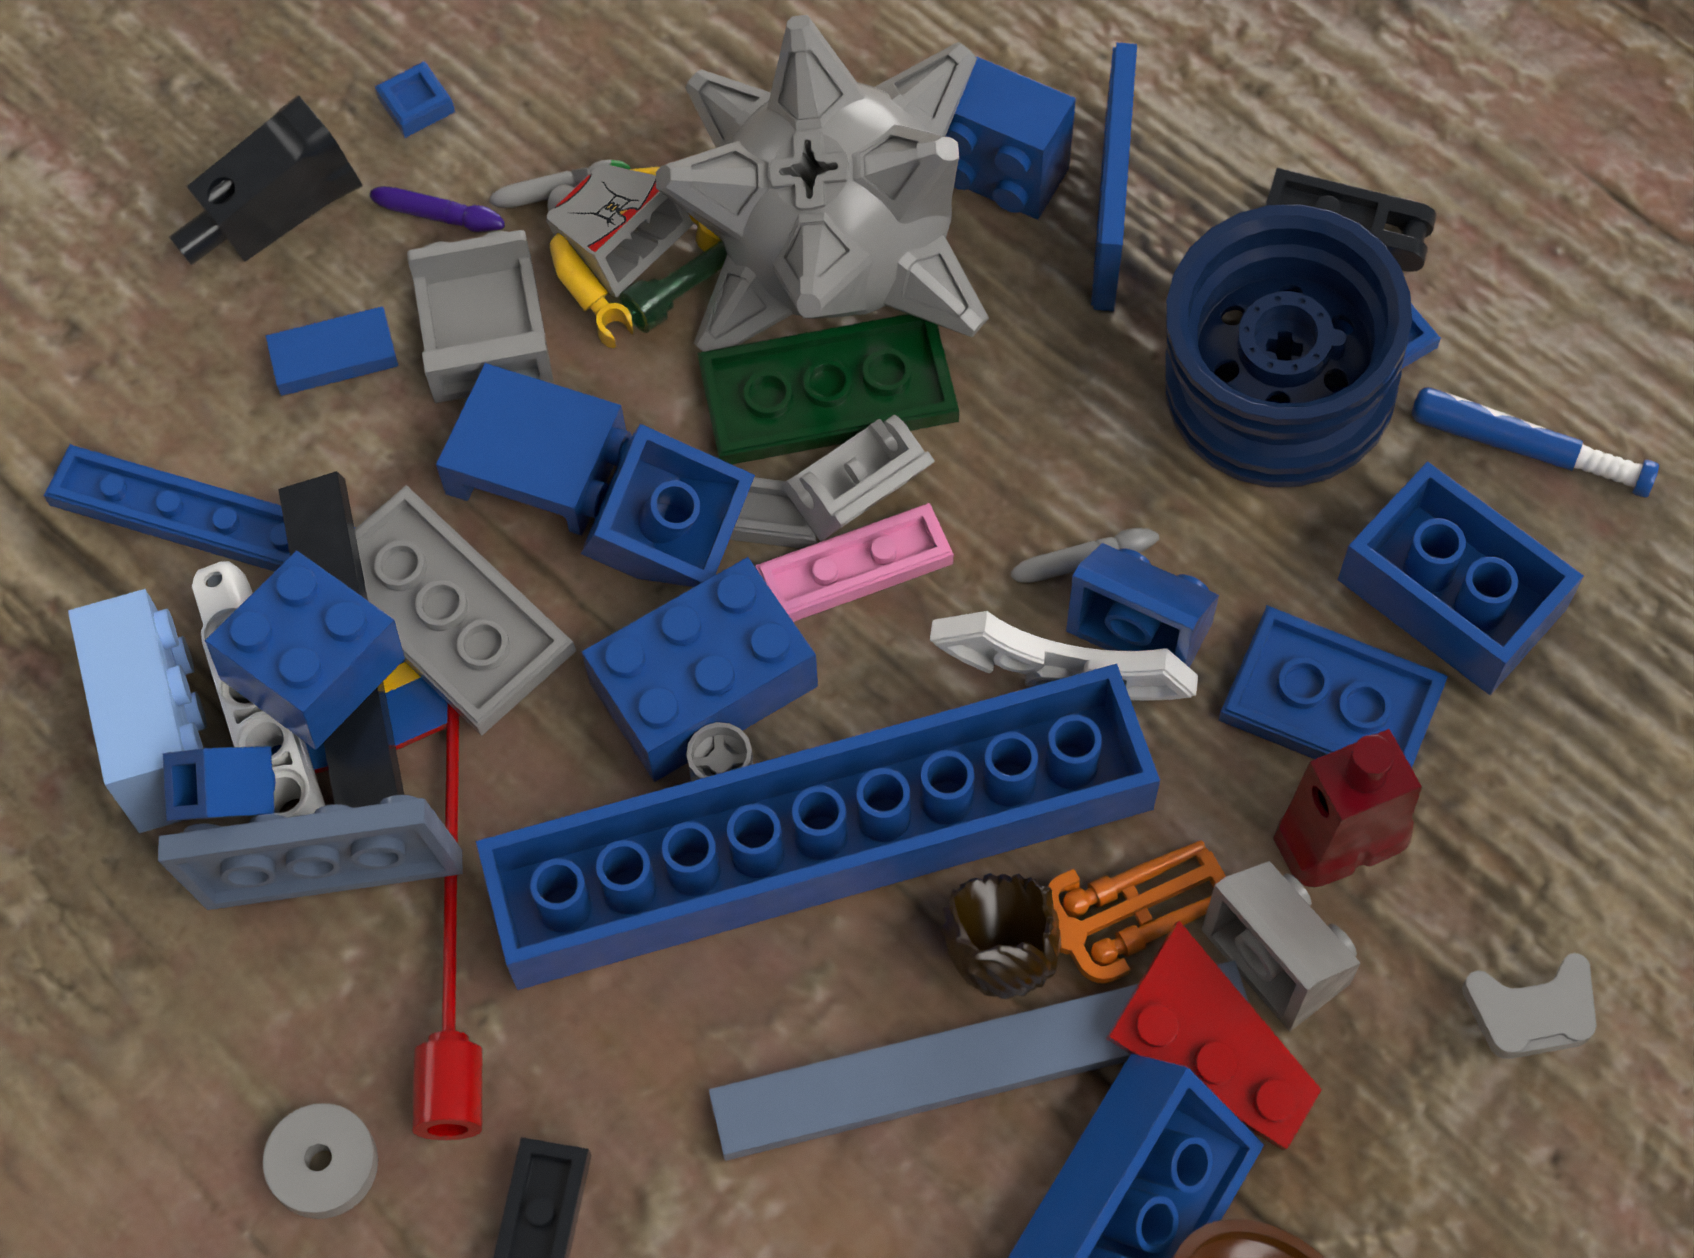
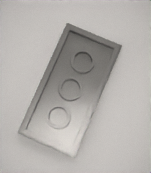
M407 485L355 528L368 601L395 620L405 657L404 661L481 736L576 652L573 641Z

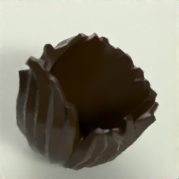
M989 873L984 875L983 879L972 878L960 884L958 890L953 889L949 905L942 910L947 921L941 927V931L945 936L948 954L955 968L967 984L978 989L985 996H998L1001 999H1011L1014 996L1025 997L1030 991L1043 987L1047 979H1050L1056 972L1061 948L1059 918L1053 905L1052 889L1040 886L1038 881L1031 877L1023 878L1020 873L1012 877L1007 874L995 876Z

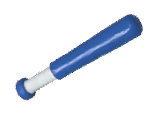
M1430 387L1419 391L1412 407V417L1420 424L1537 459L1570 471L1576 468L1582 469L1585 472H1592L1594 475H1601L1606 479H1613L1615 482H1622L1627 486L1633 487L1632 493L1643 498L1649 496L1660 466L1652 460H1644L1642 464L1633 463V461L1624 460L1621 457H1615L1600 450H1593L1591 447L1582 445L1583 440L1546 429Z

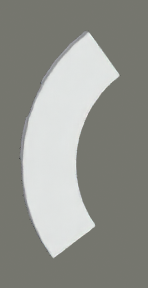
M988 611L932 621L930 641L934 645L960 661L987 673H991L994 665H997L1005 670L1025 674L1026 686L1041 685L1117 663L1130 700H1173L1196 696L1198 675L1167 648L1144 651H1114L1067 645L1017 629L998 619Z

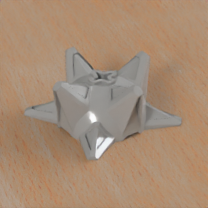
M808 15L792 16L787 21L771 92L705 70L697 71L687 82L685 89L716 148L661 166L656 172V188L722 240L727 253L694 344L700 350L705 352L737 346L792 314L811 319L868 314L885 306L969 337H973L989 317L946 239L952 218V194L959 160L958 142L950 137H946V134L977 60V57L962 43L957 42L873 87L857 82Z

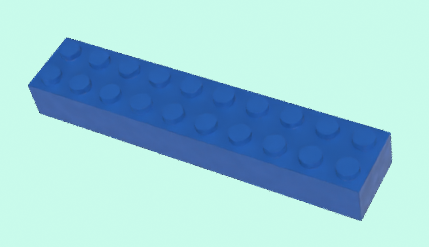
M1116 663L478 840L476 845L506 965L517 990H521L1154 810L1160 779Z

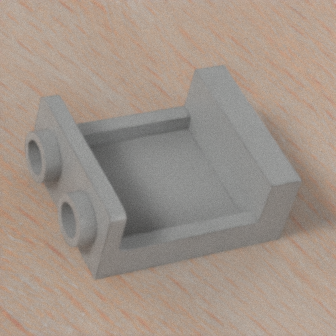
M494 231L483 237L451 243L434 242L423 248L412 249L407 252L424 344V352H422L424 369L434 403L469 397L485 363L545 382L554 381L533 264L525 231Z

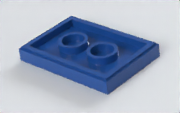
M1267 605L1220 712L1218 721L1313 759L1356 743L1364 736L1375 735L1390 729L1412 768L1448 676Z

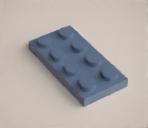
M394 795L383 799L380 804L356 808L337 804L326 805L316 809L314 814L294 817L263 814L251 818L249 823L225 827L214 824H194L185 828L183 833L159 836L158 862L207 910L463 874L462 849L425 798L418 799L409 795Z

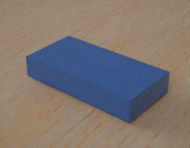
M383 306L266 335L275 380L281 396L399 366Z

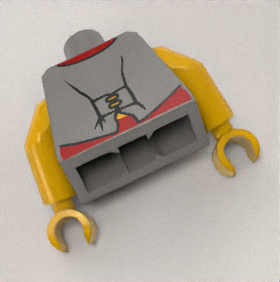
M604 164L596 167L575 188L566 184L557 186L550 193L548 199L549 212L546 222L554 235L550 241L549 248L557 277L584 311L591 308L595 313L598 337L609 348H616V341L610 330L606 328L607 324L613 321L622 322L632 335L633 324L629 309L619 303H608L605 299L608 293L617 298L677 241L693 223L697 225L696 242L698 246L710 254H716L720 251L721 240L717 235L656 188V172L660 167L629 170Z

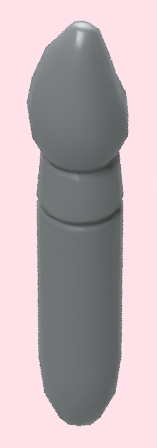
M1130 528L1121 531L1114 538L1097 539L1096 541L1093 540L1024 560L1011 571V577L1017 582L1031 583L1075 572L1078 565L1102 543L1118 550L1127 548L1142 553L1159 540V534L1149 528Z

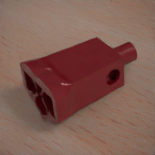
M1387 729L1375 735L1364 736L1356 743L1309 762L1292 801L1280 819L1273 837L1292 876L1302 885L1315 888L1330 884L1352 875L1359 866H1374L1400 854L1409 846L1414 826L1412 816L1422 786L1391 730Z

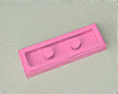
M928 503L755 565V567L789 617L795 622L952 565L954 554L931 504Z

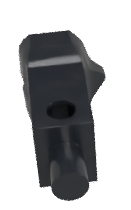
M297 95L261 127L187 185V188L204 211L169 236V238L191 266L226 239L246 262L320 209L357 190L363 184L334 137L303 99Z

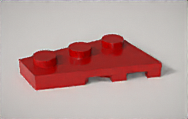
M1180 921L1176 922L1106 1039L1130 1055L1132 1053L1188 1067L1249 1130L1277 1148L1287 1150L1322 1089Z

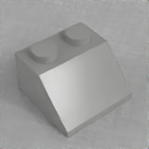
M1268 861L1229 875L1214 886L1202 932L1229 962L1236 961L1242 978L1289 1031H1292L1351 984L1360 962L1356 958V948L1348 935L1335 924L1327 926L1310 907L1312 904L1311 898L1303 885L1291 874L1286 873L1282 875Z

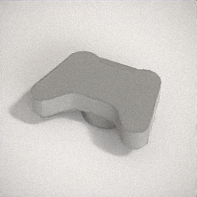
M1572 953L1567 955L1560 964L1554 979L1545 984L1523 988H1508L1484 971L1471 972L1463 983L1462 993L1491 1051L1501 1058L1513 1059L1584 1045L1595 1032L1596 1016L1590 963L1581 954Z

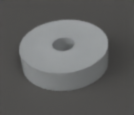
M327 1103L307 1105L288 1114L270 1134L263 1154V1172L272 1193L287 1209L297 1215L311 1219L335 1217L356 1206L369 1192L378 1168L376 1143L365 1124L350 1110ZM320 1151L332 1153V1159L328 1167L321 1171L310 1170V1161L316 1153Z

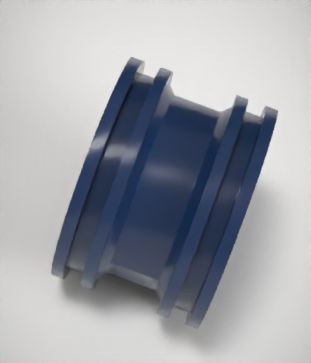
M1295 204L1268 205L1238 213L1210 228L1188 249L1173 274L1166 301L1167 349L1165 353L1166 401L1173 423L1189 448L1211 467L1239 481L1266 487H1301L1331 479L1356 465L1378 444L1391 422L1402 375L1401 368L1412 324L1411 296L1401 266L1385 244L1361 224L1331 210ZM1233 310H1239L1243 313L1240 324L1227 325L1221 320L1223 315ZM1336 319L1344 320L1351 325L1353 332L1346 335L1340 329H1333L1332 322ZM1216 375L1236 378L1230 382H1223ZM1326 386H1337L1346 388L1338 391L1337 393H1334L1328 390ZM1269 398L1275 400H1288L1289 403H1274L1268 400Z

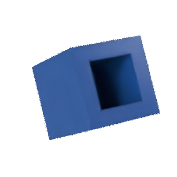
M271 746L202 748L163 753L166 821L275 814L274 791L276 779L272 769Z

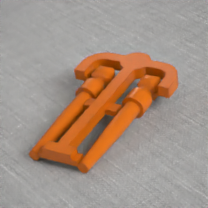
M1202 840L1144 862L1111 878L1107 875L1088 883V889L1086 890L1080 888V878L1075 869L1060 874L1048 885L1052 889L1053 905L1059 918L1061 948L1059 952L1070 955L1080 973L1090 981L1110 983L1128 975L1131 969L1125 958L1120 959L1117 956L1123 954L1125 957H1129L1146 949V943L1170 933L1174 924L1178 921L1185 926L1206 915L1211 896L1153 920L1148 908L1207 881H1210L1214 888L1226 875L1212 851L1209 852ZM1193 857H1196L1200 867L1139 894L1135 887ZM1063 891H1067L1068 893L1065 894L1063 903L1061 905L1059 901V895ZM1119 893H1122L1126 900L1082 921L1077 919V917L1088 912L1089 906L1095 904L1097 907H1101L1117 900ZM1135 915L1140 927L1131 925L1116 932L1115 939L1113 940L1103 938L1093 943L1089 956L1084 947L1087 936Z

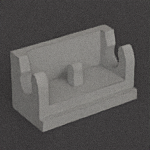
M893 415L885 420L884 423L878 419L866 429L787 480L781 486L821 542L912 480L935 462V460L928 451L925 453L906 424L899 417Z

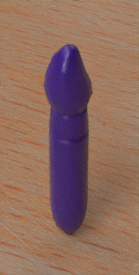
M388 186L376 187L369 193L373 202L386 209L442 223L464 226L471 232L497 231L505 227V223L498 213L482 205L467 206L455 201Z

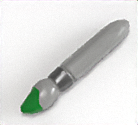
M612 159L600 160L593 163L589 168L573 169L572 171H564L501 187L491 195L489 202L496 207L512 208L549 199L550 193L559 185L566 184L575 188L598 166L607 164L629 170L631 168L623 161Z

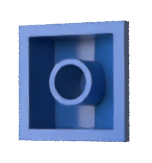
M640 424L623 450L581 554L637 579L695 587L716 575L755 475Z
M1102 543L1078 565L1073 574L1066 632L1105 650L1144 651L1167 648L1190 668L1213 623L1219 595L1209 591L1208 587L1195 577L1185 574H1171L1151 565L1145 556L1127 548L1118 550Z

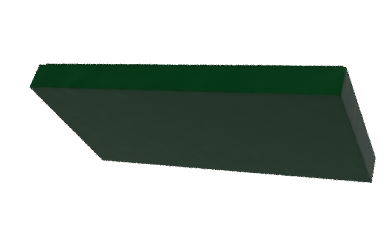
M910 314L697 353L718 458L732 465L843 444L878 419L884 423L885 420L893 415L899 417L910 431L959 422L960 411L938 325Z

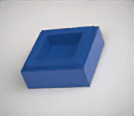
M425 61L375 86L379 101L405 138L455 112L451 97Z

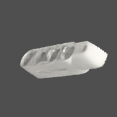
M221 561L197 570L193 579L192 589L203 622L201 630L202 644L234 747L271 746V748L282 745L272 755V769L276 779L274 791L275 814L285 817L314 814L315 810L325 806L305 742L252 702L247 703L248 699L220 680L205 643V639L252 594L250 584L245 574L229 561ZM294 799H300L293 809L288 812L279 813L284 804Z

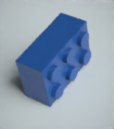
M1427 461L1349 544L1337 580L1487 694L1491 695L1567 610L1584 575Z
M748 557L581 651L590 685L654 782L688 763L686 757L688 742L694 733L703 726L716 722L730 723L743 731L818 687L815 652Z

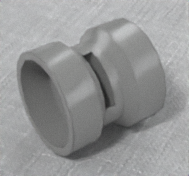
M716 722L705 725L696 731L688 742L686 757L691 781L713 776L712 772L720 774L731 769L734 770L753 764V754L749 738L740 728L730 723Z

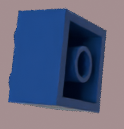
M976 56V63L946 134V137H950L958 142L959 160L954 188L959 190L968 189L995 201L1001 208L1009 212H1021L1039 220L1070 168L1076 98Z
M297 550L205 639L220 680L315 750L405 659L395 620Z

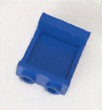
M485 363L436 463V467L446 495L468 501L474 488L562 515L567 520L569 532L582 535L590 517L596 518L608 489L607 479L613 466L618 465L623 450L631 438V432L626 431L622 405Z

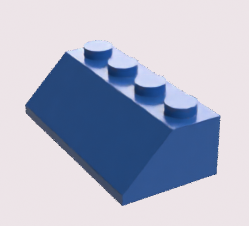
M1131 1053L1008 1258H1172L1182 1242L1191 1233L1206 1224L1222 1220L1264 1144L1188 1067Z

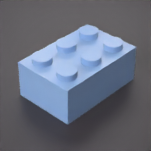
M146 589L68 610L104 785L139 833L184 821H166L163 753L202 749L203 745L198 731L207 728L201 700L197 692H190L186 678L187 674L194 673V665L184 636H177L169 610L163 609L158 611Z

